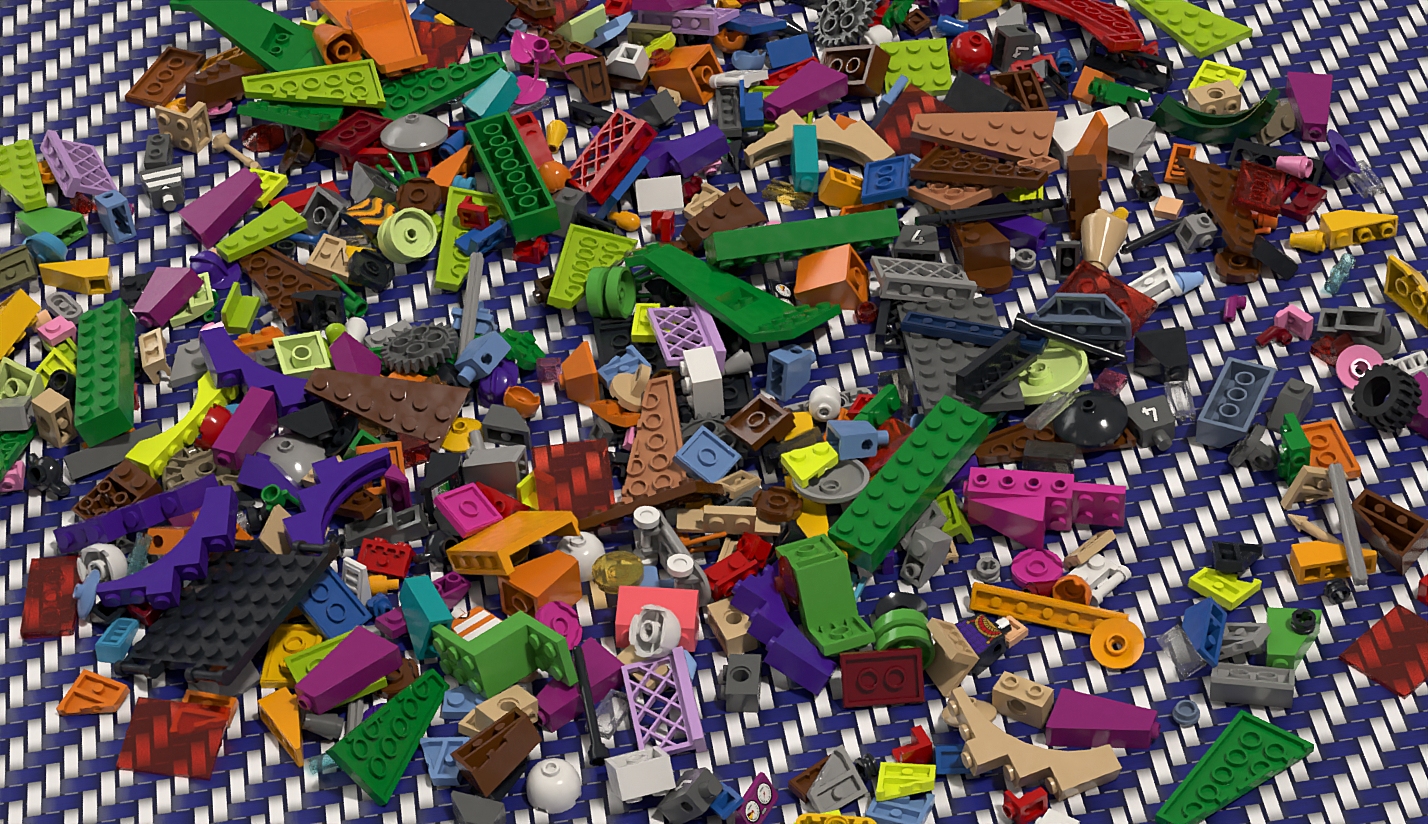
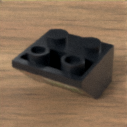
M431 452L429 463L424 465L425 480L421 481L420 493L421 496H425L423 511L425 514H428L429 524L437 523L433 515L436 509V505L433 503L435 496L466 485L461 453Z

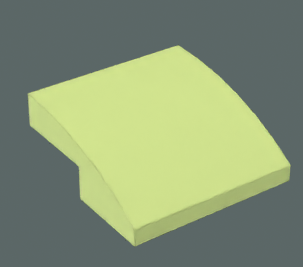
M208 272L198 274L204 283L169 319L172 327L182 325L201 316L215 305Z

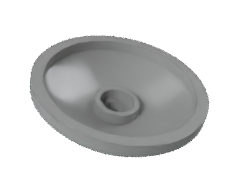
M408 114L388 124L381 132L380 138L382 145L390 150L397 152H419L434 148L443 143L448 137V128L437 118L423 114Z
M300 433L276 435L262 443L253 454L255 456L256 452L271 456L270 461L277 463L299 486L303 485L301 478L306 476L312 469L311 463L326 459L323 445L317 439L309 438Z
M838 459V463L831 469H827L822 476L817 478L814 475L809 479L806 488H801L792 477L793 486L800 495L820 504L849 502L857 498L869 484L870 480L867 467L857 459Z

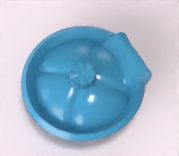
M42 231L33 236H28L22 243V245H27L31 255L34 258H38L42 263L66 261L68 253L66 245L49 232Z

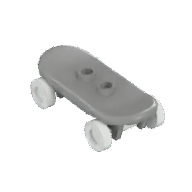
M651 506L637 508L634 511V523L641 530V540L637 542L638 548L633 551V564L635 566L655 567L658 563L659 553L661 565L670 578H674V589L699 590V607L706 606L711 598V587L708 578L670 526L662 511Z

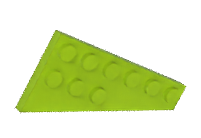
M1125 0L1199 59L1251 37L1253 33L1252 28L1183 0Z
M373 59L242 77L245 97L250 99L386 108V101Z
M32 139L18 140L14 144L6 146L0 145V190L3 189L7 197L11 196L14 202L25 212L48 206Z
M449 186L434 283L435 288L457 292L468 276L470 257L458 249L454 242L473 228L461 227L460 218L457 216L458 205L462 203L467 195L472 196L473 204L488 207L489 222L492 225L501 218L506 220L494 194Z
M570 223L547 304L560 309H571L586 295V283L590 270L593 267H609L610 269L616 267L632 250L637 248L638 240Z

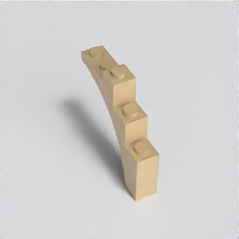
M793 109L786 114H782L774 121V131L768 132L765 137L750 144L744 150L745 164L750 169L768 160L791 154L793 125H808ZM827 114L820 119H816L811 124L816 125L817 149L820 153L838 155L853 160L864 167L869 162L896 157L895 151L862 119L850 124L845 130Z
M962 686L951 691L947 707L951 716L956 717L961 737L966 741L961 753V759L967 769L970 768L973 776L1003 766L1006 779L1012 781L1015 789L1046 778L1045 784L1049 793L1054 794L1059 802L1116 780L1122 770L1110 744L1090 750L1076 751L1045 749L1028 744L1005 733L990 722L974 706Z

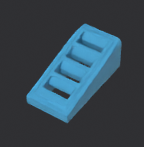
M118 617L113 621L95 644L97 660L105 663H115L118 660H124L139 629L140 620Z

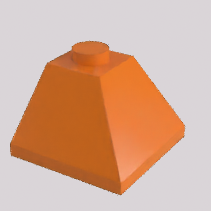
M583 341L561 364L562 374L558 375L560 389H565L568 399L589 407V403L600 401L598 374L588 341Z

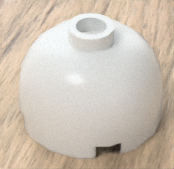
M580 531L581 535L564 536L558 543L556 550L572 555L579 561L581 582L595 579V574L600 571L602 573L605 570L607 559L603 543L595 535Z
M96 543L82 549L81 556L77 558V571L82 582L94 569L100 572L99 583L118 580L126 577L128 574L126 557L114 544Z
M653 604L644 605L640 608L644 610L639 615L635 614L632 618L629 628L630 644L635 645L637 651L634 652L638 656L648 659L664 658L673 652L672 649L676 648L681 638L679 619L669 609Z
M550 758L538 762L530 770L526 779L529 803L533 808L537 810V807L545 809L546 813L549 814L562 813L571 809L576 804L575 800L582 794L578 772L569 762L563 759Z

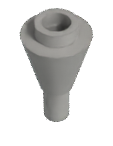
M740 349L725 361L724 372H720L721 376L750 372V366L754 365L749 352L744 353Z

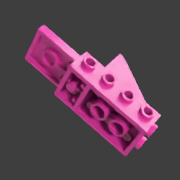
M971 467L969 481H964L963 496L965 498L963 513H968V523L987 525L1029 549L1036 548V551L1043 552L1045 529L1071 531L1072 523L1124 527L1126 486L1074 482V474Z

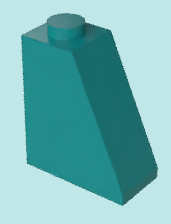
M500 68L462 99L461 103L474 120L506 112L521 92L517 85L519 80L511 71L508 73Z
M793 125L790 167L794 192L818 191L819 165L816 125Z
M428 575L404 578L399 601L416 658L423 660L440 657L433 645L434 636L431 628L441 624L450 630L454 618Z

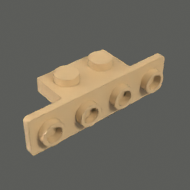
M704 505V510L677 509L676 531L691 533H719L725 531L727 534L743 535V532L755 535L779 536L780 522L761 519L756 515V507Z

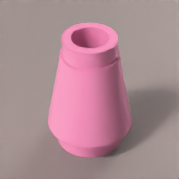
M1279 156L1276 161V169L1300 179L1308 178L1313 169V161L1308 159L1307 156Z

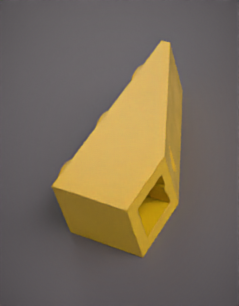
M1338 210L1321 214L1319 230L1320 232H1325L1328 248L1335 249L1396 236L1398 216Z
M109 257L39 264L42 281L45 285L86 295L112 293L113 273Z

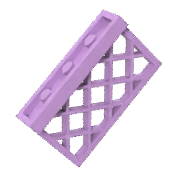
M692 7L673 12L638 10V20L641 24L671 26L672 33L711 36L719 34V25L740 16L739 9Z
M47 130L40 150L65 197L74 198L76 192L98 196L113 189L118 191L94 146L62 140L56 131Z
M695 302L694 307L647 308V317L667 366H680L679 362L683 361V351H685L681 349L682 347L696 349L712 346L719 370L724 372L726 349L708 310ZM674 321L679 323L680 325H676L671 322ZM689 327V328L693 329L694 331L692 332V331L687 330V329H685V328ZM663 328H666V329L671 330V331H670V332H667V331H664V330H662V329H663ZM677 334H680V335H682V336H685V338H681V337L676 336V335H677ZM694 340L699 342L700 344H695L691 341ZM668 341H671V342H674V343H676V344H675V345H672V344L667 343V342H668ZM673 354H676V355H679V356H681V357H671V356H672Z
M683 646L673 648V653L664 658L648 659L621 666L639 750L645 749L646 743L650 738L661 742L659 747L668 755L696 749L697 753L708 751ZM670 663L671 670L666 677L655 673L659 666ZM641 671L645 673V676L638 684L630 680L629 673ZM651 677L661 682L655 692L644 687ZM666 685L676 689V693L671 700L660 695ZM640 692L651 696L644 707L634 701ZM656 700L666 704L660 715L649 710ZM671 708L682 713L676 723L665 718ZM645 715L656 719L649 730L639 724ZM661 722L671 727L665 738L654 733ZM677 731L687 735L688 739L687 742L675 744L670 740Z

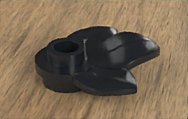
M662 278L650 280L644 284L647 291L652 294L647 303H660V308H667L669 306L683 307V302L688 297L681 290ZM673 292H679L680 294H679V295H675V294H672V293H673Z

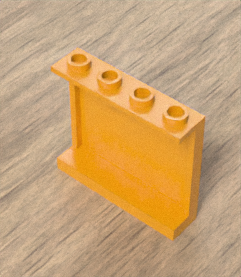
M518 511L447 549L446 553L453 570L458 574L507 576L515 571L509 557L515 552L545 536H579L581 533L578 528V520L572 511Z

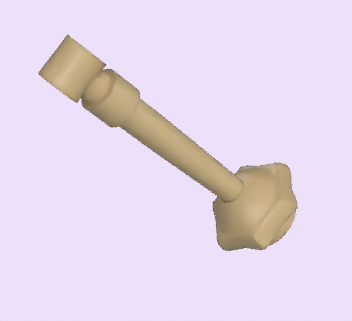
M225 132L214 137L212 147L217 153L227 150L248 168L262 170L258 162L250 157H246L229 145L231 138Z

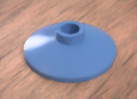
M96 569L88 574L82 584L77 583L73 592V598L77 599L78 617L81 620H85L89 615L97 595L96 590L97 584L100 581V572Z

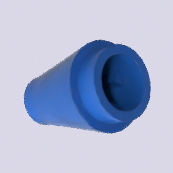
M940 15L936 32L941 33L940 36H958L962 32L968 31L969 24H965L948 15Z
M1067 48L1059 49L1055 59L1056 66L1062 76H1069L1076 69V62Z
M458 130V132L440 144L438 149L439 155L445 160L464 148L469 140L467 133L463 130Z

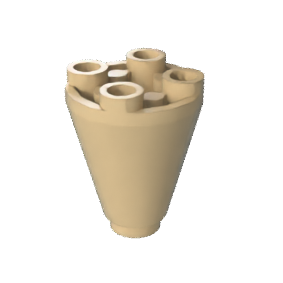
M1105 209L1095 210V213L1085 216L1081 222L1083 266L1086 275L1092 278L1103 276L1128 233V222L1109 214Z

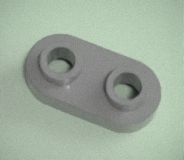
M54 292L46 299L48 310L55 317L61 315L68 322L72 321L75 325L79 323V316L83 314L81 305L65 292Z

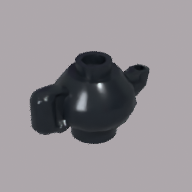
M35 453L27 456L30 466L27 471V479L34 488L40 492L52 491L57 496H67L70 494L71 489L69 486L61 481L63 470L57 460L49 456L39 458Z
M436 530L427 538L425 552L415 555L413 562L419 565L429 561L434 566L450 567L451 563L446 550L464 541L465 538L453 536L445 530Z

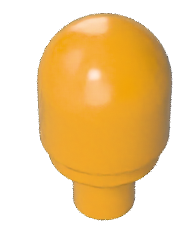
M611 211L609 214V220L617 222V226L621 229L633 232L640 227V218L634 213Z
M383 575L368 576L372 596L379 592L388 594L387 590L399 589V579L387 580V576Z

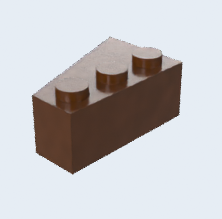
M979 220L949 224V235L964 272L1011 265L1010 240L988 221Z
M1365 488L1351 504L1357 531L1403 576L1428 547V520Z

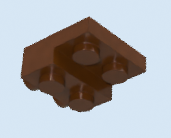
M761 393L723 424L727 432L755 452L771 438L779 442L796 427L793 421L795 416L788 408H781L772 397L768 399Z

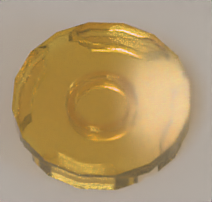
M612 551L603 554L595 561L592 566V579L601 591L618 594L620 585L640 586L644 579V565L641 559L633 553Z

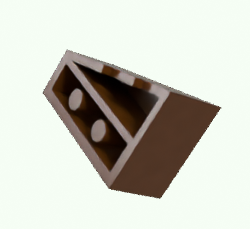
M227 60L217 61L216 64L207 67L204 71L195 74L194 77L185 81L186 106L193 107L199 101L206 103L208 110L226 104L227 99L241 100L242 95L245 94L242 86V77L258 75V70L230 64Z
M1034 69L990 75L991 87L1022 103L1019 112L1049 111Z
M1095 154L1067 156L1066 215L1071 240H1082L1081 222L1083 218L1091 213H1095V210L1101 209L1099 196H1101L1102 191L1101 182H1099L1098 178L1102 177V165L1097 163Z
M736 185L687 221L680 235L695 251L704 249L703 241L713 232L764 226L767 218Z
M516 706L450 755L464 779L487 798L542 739L529 716Z

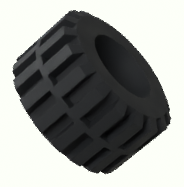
M1382 363L1381 366L1376 364L1372 370L1367 369L1364 372L1365 375L1358 378L1359 382L1353 388L1355 394L1352 395L1351 401L1354 402L1352 408L1356 411L1355 414L1361 420L1382 432H1396L1397 428L1400 430L1405 428V424H1410L1413 420V415H1417L1419 411L1417 407L1422 402L1419 399L1422 396V390L1419 389L1420 384L1414 377L1393 364Z

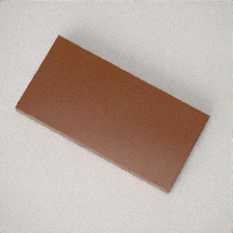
M168 46L125 94V101L150 108H155L157 105L165 107L184 88L185 81L192 78L204 65L206 55Z

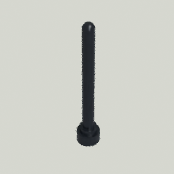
M1201 205L1198 210L1124 244L1121 250L1127 254L1176 231L1184 217L1189 215L1206 213L1212 219L1213 214L1212 212H1207L1204 206Z
M1018 312L1012 327L1013 331L1019 333H1027L1029 331L1121 363L1126 362L1128 359L1125 353L1033 323L1025 314Z
M577 645L573 647L572 653L591 742L587 752L589 764L592 766L605 765V759L610 758L609 748L605 747V744L601 741L582 647Z

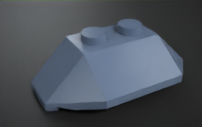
M1055 293L1031 318L1033 323L1080 339H1132L1131 319L1106 294Z

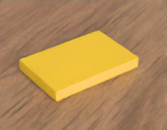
M280 624L270 636L260 679L261 688L281 689L286 687L287 689H295L294 686L296 684L285 666L283 658L324 642V638L312 624Z

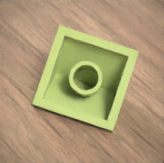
M601 4L568 21L553 32V35L560 34L568 42L576 41L581 44L589 42L597 37L595 30L606 24L605 6Z
M320 331L272 338L282 374L309 379L315 367L331 370L330 360Z
M3 356L0 363V399L32 395V399L44 392L45 388L40 373Z

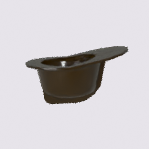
M297 127L293 132L287 150L279 164V174L286 172L291 165L303 167L312 162L317 147L316 140L306 134L305 128Z

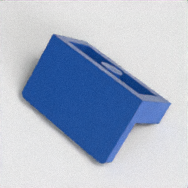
M807 33L768 42L761 47L762 52H766V55H768L772 69L795 64L813 57Z
M744 79L739 80L741 128L764 127L763 92L745 93Z
M501 218L484 230L472 229L456 239L454 245L469 257L473 252L484 254L505 240L508 223Z
M965 744L935 745L936 774L972 773L970 768L967 769L961 759V753Z

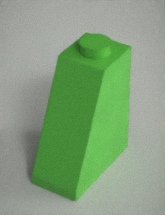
M46 206L27 212L23 210L15 215L21 232L27 237L45 231L53 234L68 246L89 233L84 216L77 212Z
M1267 607L1266 623L1271 629V633L1265 639L1266 667L1297 669L1320 632L1321 610L1309 609L1316 615L1315 630L1309 635H1299L1291 628L1292 613L1297 610L1296 608Z

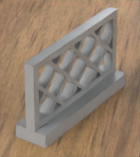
M871 256L870 263L880 284L878 292L880 298L919 302L937 300L941 303L951 302V300L956 298L974 299L977 284L975 281H969L962 265Z

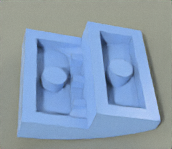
M633 11L618 16L595 30L597 37L584 45L595 49L618 35L633 18Z

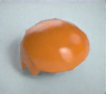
M724 28L719 34L713 36V42L721 51L734 53L741 51L745 47L748 34L738 31L729 33Z
M557 161L544 162L538 169L550 194L563 189L565 181L571 179L570 170Z
M509 386L503 397L504 406L515 408L523 419L534 415L541 404L540 396L535 397L530 390L521 386Z
M1068 574L1059 578L1053 586V598L1090 606L1092 591L1089 584L1082 577Z

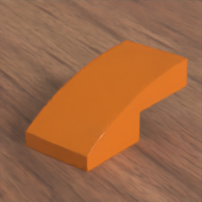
M604 399L589 403L590 409L599 417L621 427L637 425L638 419L641 417V413L625 411V408L618 404V400Z

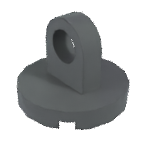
M1386 315L1380 334L1352 337L1353 345L1371 347L1383 357V360L1396 356L1401 349L1402 336L1396 328L1391 326L1390 320Z
M1259 422L1252 424L1246 437L1238 441L1228 456V463L1236 468L1247 459L1262 470H1272L1278 461V456L1276 452L1260 441L1266 427Z

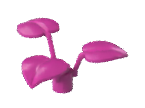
M515 30L510 45L512 59L522 65L534 60L535 72L533 78L528 75L517 77L519 80L517 85L521 92L513 103L521 106L532 105L540 101L546 94V83L537 80L539 63L545 64L553 57L563 69L565 64L597 57L586 53H572L566 56L565 64H563L555 54V51L550 50L547 39ZM565 71V76H566L569 80L573 81V80L571 79V77H570V76L567 74V72Z

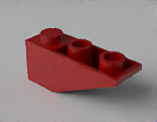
M528 111L511 116L537 169L544 162L554 161L539 122L533 113Z

